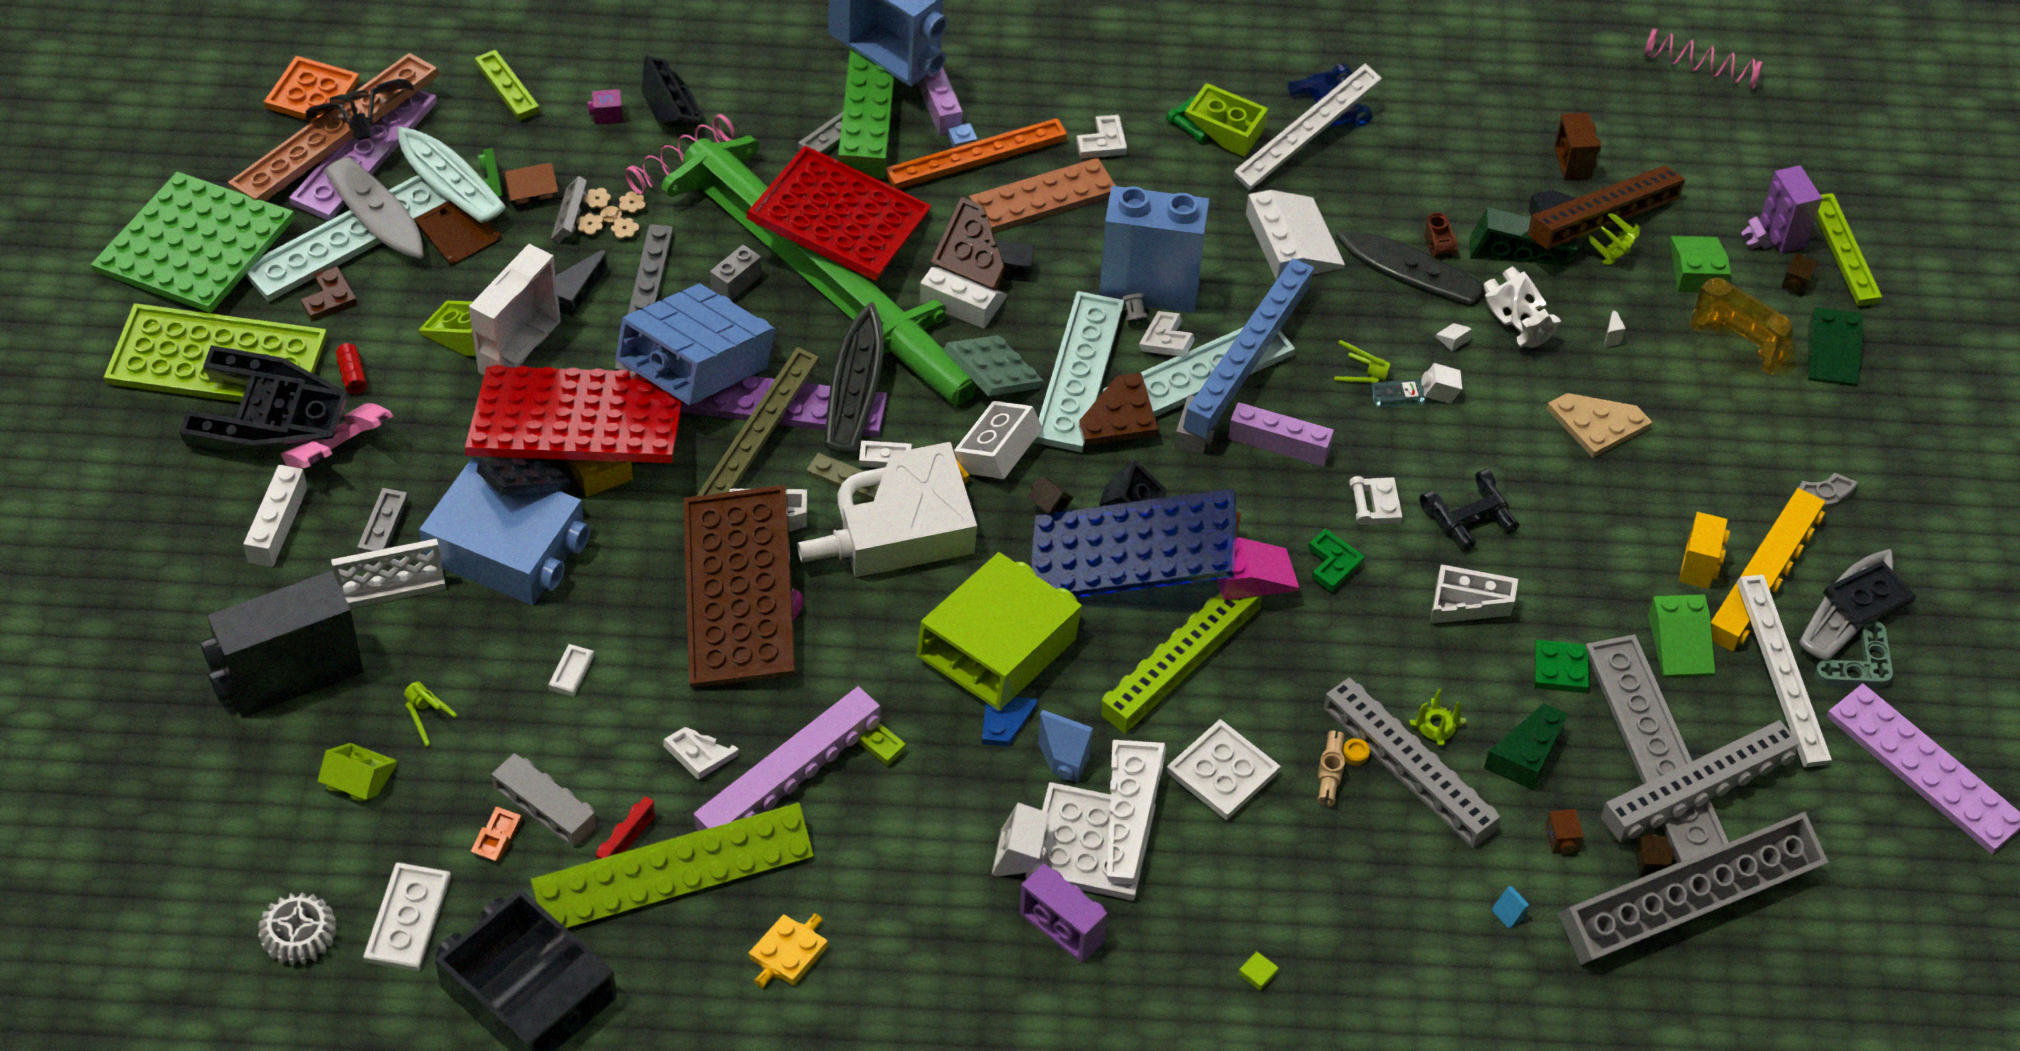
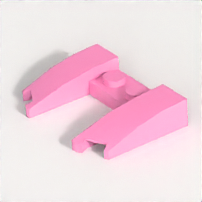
M372 403L363 404L344 415L347 423L344 422L337 426L333 439L298 442L281 452L280 455L289 467L307 468L312 463L318 461L319 458H326L331 455V449L362 431L377 428L383 420L390 419L393 415L391 411Z

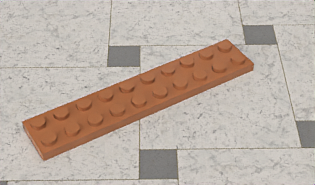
M408 53L356 90H367L369 92L368 97L354 100L357 113H365L366 117H368L370 92L376 85L395 79L410 81L413 84L414 91L400 89L375 94L373 122L376 123L389 111L394 110L396 106L407 98L412 97L414 93L440 75L438 69ZM346 102L344 109L351 119L353 115L350 103ZM339 109L325 112L234 177L228 184L233 191L248 195L253 200L266 202L278 191L286 188L296 178L304 175L310 168L322 162L324 158L353 138L352 129H349V125Z

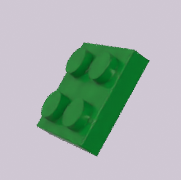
M1536 640L1534 645V688L1587 693L1589 678L1586 645Z

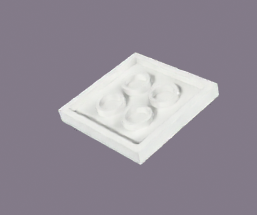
M1220 719L1166 767V773L1227 821L1280 772L1281 766Z

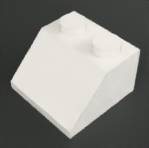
M1017 803L1001 829L992 875L1004 876L1031 872L1036 863L1042 862L1046 850L1045 847H1042L1043 840L1047 839L1050 831V825L1047 824L1048 812Z

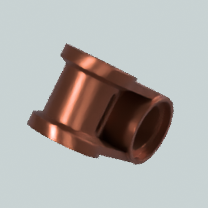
M1440 212L1431 213L1428 216L1424 232L1430 255L1435 258L1438 255L1449 253L1457 255V238L1452 231L1447 216Z

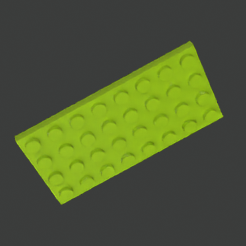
M134 303L104 375L105 384L241 402L246 390L245 387L211 382L206 374L203 365L211 345L282 357L314 374L328 336L327 330Z

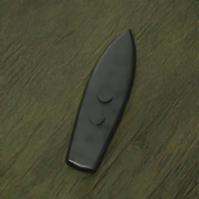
M1356 231L1336 232V237L1355 257L1366 265L1398 281L1468 306L1476 303L1483 293L1484 285L1482 282L1407 244L1371 233Z
M870 302L850 324L840 344L833 368L824 445L826 448L839 453H855L857 451L880 380L883 365L884 339L880 317L874 302Z

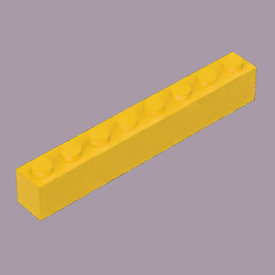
M1797 488L1740 577L1764 575L1770 593H1777L1783 582V579H1781L1782 575L1788 576L1794 564L1792 562L1793 558L1798 559L1804 549L1803 542H1809L1815 531L1814 525L1819 526L1826 514V512L1822 511L1825 500ZM1737 582L1711 621L1712 641L1732 652L1735 651L1739 643L1744 645L1750 634L1748 629L1752 626Z

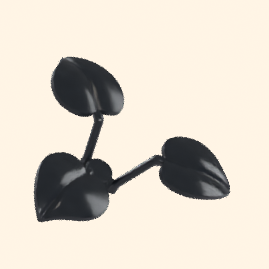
M395 79L376 85L370 92L368 117H366L365 113L358 114L354 100L368 97L369 92L367 90L352 91L346 95H336L329 98L330 103L308 108L306 110V121L308 123L325 112L339 109L346 119L349 129H352L354 140H365L373 137L370 124H374L373 108L375 94L400 89L414 91V87L406 79ZM346 102H349L352 108L353 115L351 119L344 109Z

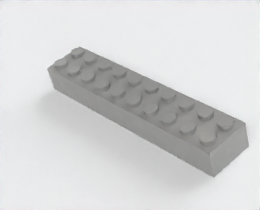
M1803 812L1559 912L1558 915L1578 961L1582 965L1828 863V860L1806 812Z

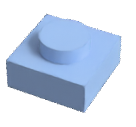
M970 123L948 128V136L954 148L977 141Z

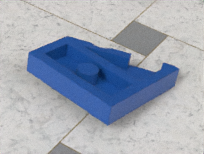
M1014 697L1000 711L986 702L982 745L1009 747L1015 739V734L1025 725L1028 716L1032 711L1036 710L1037 699Z

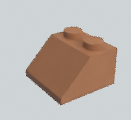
M552 163L501 172L508 199L515 200V204L530 202L529 197L537 195L539 200L553 197L552 192H558Z

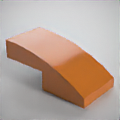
M496 806L486 828L482 827L471 853L497 862L516 834L523 820L522 816Z

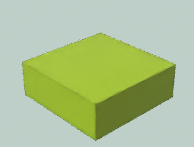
M1256 952L1239 969L1238 975L1261 991L1278 973L1279 968Z

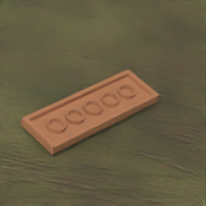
M1095 158L969 196V200L985 208L993 233L1108 199L1111 186H1115L1099 158Z

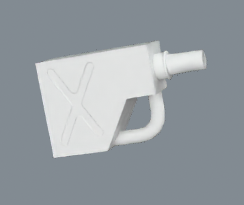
M951 442L891 453L886 467L850 476L842 483L837 494L838 506L843 520V530H834L833 535L797 543L801 562L838 556L839 560L849 557L855 578L974 554L977 524ZM880 484L873 502L854 505L853 494L858 489Z

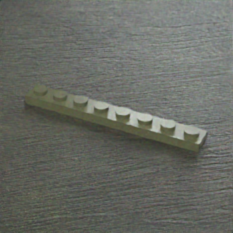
M799 347L795 349L697 496L729 492L730 489H735L818 365L819 356Z

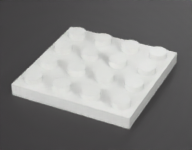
M1049 782L1042 811L1049 813L1047 824L1050 825L1048 837L1046 840H1043L1042 847L1046 848L1045 855L1041 863H1036L1032 871L1026 873V878L1028 879L1040 866L1045 864L1050 869L1057 870L1063 876V879L1072 886L1079 887L1081 890L1134 901L1156 804H1154L1136 885L1109 883L1107 879L1111 795Z

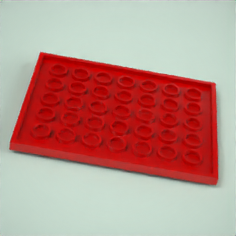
M487 366L465 444V456L672 463L683 401L638 373L625 369L610 371L599 368L581 370L578 368L554 369L552 367Z

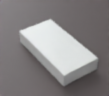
M569 644L549 683V690L574 697L593 660L594 651Z

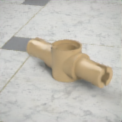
M1336 731L1328 732L1326 750L1323 752L1320 760L1318 778L1321 785L1318 803L1323 806L1325 798L1328 799L1327 806L1335 804L1336 788L1339 786L1343 774L1345 759L1342 748L1345 735L1339 731L1337 739L1335 738Z

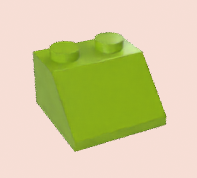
M347 743L326 750L317 781L326 784V788L336 792L344 791L350 793V797L355 800L366 801V799L379 794L397 766L398 761L355 744Z

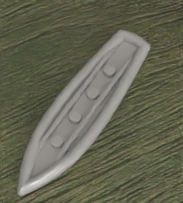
M350 157L339 159L325 168L324 172L338 194L360 223L372 235L400 253L417 259L423 258V243L415 221L407 209L387 188Z
M1892 550L1880 551L1861 559L1846 570L1836 582L1880 561H1884L1893 571ZM1825 596L1803 633L1799 645L1811 655L1828 661L1859 629L1856 630Z

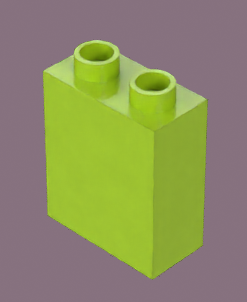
M998 552L921 620L916 656L1000 711L1076 640L1082 605L1078 603L1070 591L1064 588L1056 589L1037 577L1034 570L1026 563H1015Z

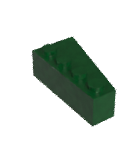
M1487 207L1469 237L1470 259H1478L1479 256H1489L1490 260L1500 261V257L1514 258V262H1524L1531 259L1536 260V263L1568 266L1577 252V238L1553 248L1545 249L1527 235L1531 218Z

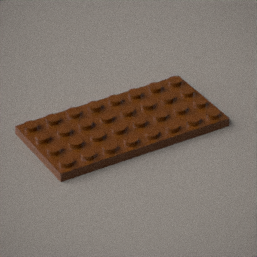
M778 485L683 498L690 687L698 688L796 675L786 486Z

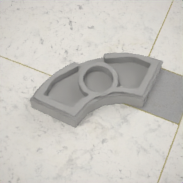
M1834 473L1829 479L1822 482L1811 483L1802 480L1799 488L1825 500L1823 507L1825 508L1846 500L1854 492L1858 482Z

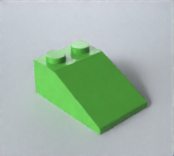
M1670 236L1677 292L1725 293L1731 271L1728 255L1718 237Z
M1705 594L1654 596L1648 617L1662 677L1714 676L1715 665L1711 620Z

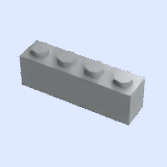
M514 753L492 773L493 786L497 792L573 849L596 828L594 809L588 803H581L577 800L569 789H562L558 786L547 773L542 774L535 769L532 762L528 759H522Z

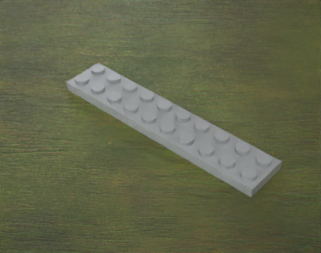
M1636 635L1587 643L1585 647L1588 652V659L1643 785L1692 762ZM1710 799L1704 805L1687 809L1683 815L1677 818L1673 816L1661 824L1665 835L1668 836L1670 847H1673L1677 863L1729 843Z

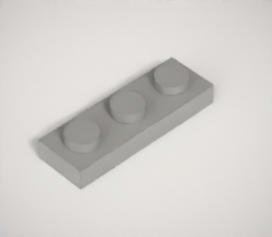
M843 112L798 142V149L801 150L806 145L820 153L826 154L840 144Z
M580 176L566 187L551 237L558 244L566 237L570 238L576 228L574 222L580 214L581 208H579V205L586 194L584 188L587 180Z
M382 488L358 544L359 554L388 548L408 501L407 492Z

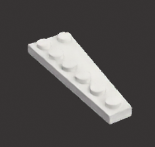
M1113 740L1107 879L1109 883L1136 885L1166 755L1165 743Z

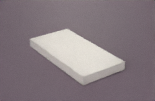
M402 863L395 864L363 957L365 963L416 972L420 971L451 878L450 872Z

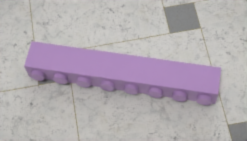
M859 686L693 813L695 827L700 831L772 809L784 795L795 791L798 784L806 778L813 777L820 767L827 762L833 761L839 755V752L847 746L854 745L858 741L860 734L873 730L881 720L880 705Z

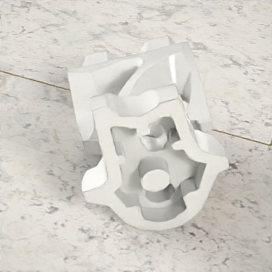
M1510 267L1503 273V277L1506 280L1504 284L1499 286L1495 279H1490L1483 284L1487 305L1500 322L1505 326L1512 324L1520 332V335L1517 337V343L1520 348L1524 346L1530 348L1540 346L1551 338L1558 325L1561 324V320L1554 314L1549 315L1545 309L1540 312L1537 311L1538 308L1546 306L1544 299L1525 272L1519 273L1514 267ZM1526 294L1532 295L1535 301L1529 303L1525 299ZM1508 307L1512 310L1510 316L1504 315V308ZM1523 314L1529 317L1524 319L1523 321L1520 320L1521 315Z

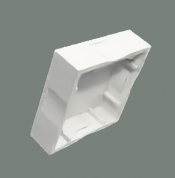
M528 244L469 306L479 373L484 375L487 366L519 367L530 352L561 322L559 302L555 288L556 275L553 255Z

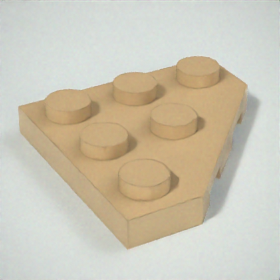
M1570 393L1560 396L1547 405V410L1592 458L1647 431L1652 426V421L1635 405Z

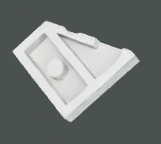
M686 727L665 738L663 744L697 779L736 758L739 751L736 746L731 745L729 749L718 745L715 738L700 735L697 731Z

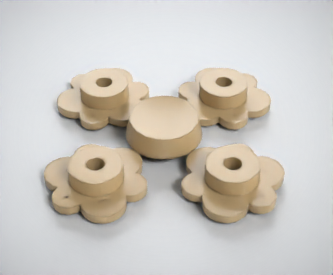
M605 188L590 189L583 198V202L589 204V207L592 209H604L601 211L600 216H593V214L588 213L585 216L578 217L576 220L578 231L585 232L587 235H594L596 231L602 230V223L604 222L607 225H613L611 231L615 233L616 238H632L634 233L639 230V225L633 223L631 218H621V211L635 213L637 210H643L645 208L644 196L637 195L635 192H628L626 196L619 198V208L614 206L607 207L608 201L611 200Z

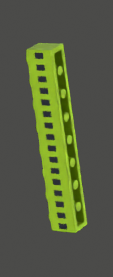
M1220 591L1215 598L1211 597L1208 599L1200 612L1193 613L1187 623L1181 629L1177 628L1165 644L1161 643L1156 647L1151 657L1147 660L1143 659L1130 676L1126 675L1123 677L1115 690L1108 691L1101 701V716L1126 734L1260 609L1262 596L1223 600Z

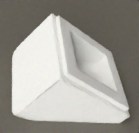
M1612 311L1604 344L1605 347L1620 345L1623 339L1625 326L1616 311Z
M1453 323L1437 333L1435 337L1453 351L1470 340L1472 329Z

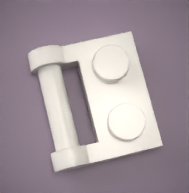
M1356 476L1350 479L1349 484L1350 489L1354 491L1358 511L1356 519L1359 525L1401 523L1402 513L1394 477L1364 479L1361 476ZM1364 491L1370 492L1374 513L1367 510Z

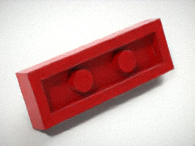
M645 796L639 804L636 803L632 806L624 822L617 824L609 840L606 843L603 842L598 847L596 860L628 850L655 817L653 800Z

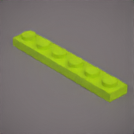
M1834 194L1821 195L1822 201L1816 219L1857 306L1880 303L1882 295Z

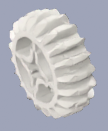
M302 892L299 897L295 898L290 893L287 900L279 896L278 905L270 903V911H263V920L259 921V939L262 941L263 949L269 953V956L272 959L278 957V961L281 964L289 960V963L294 966L295 962L300 960L305 966L306 959L308 958L316 961V954L325 955V946H332V938L336 937V919L333 917L332 909L330 906H326V902L323 899L317 901L314 894L306 898V895ZM305 916L312 917V918L316 919L317 921H313V919L306 918ZM277 936H281L282 939L290 940V942L283 941L279 939Z

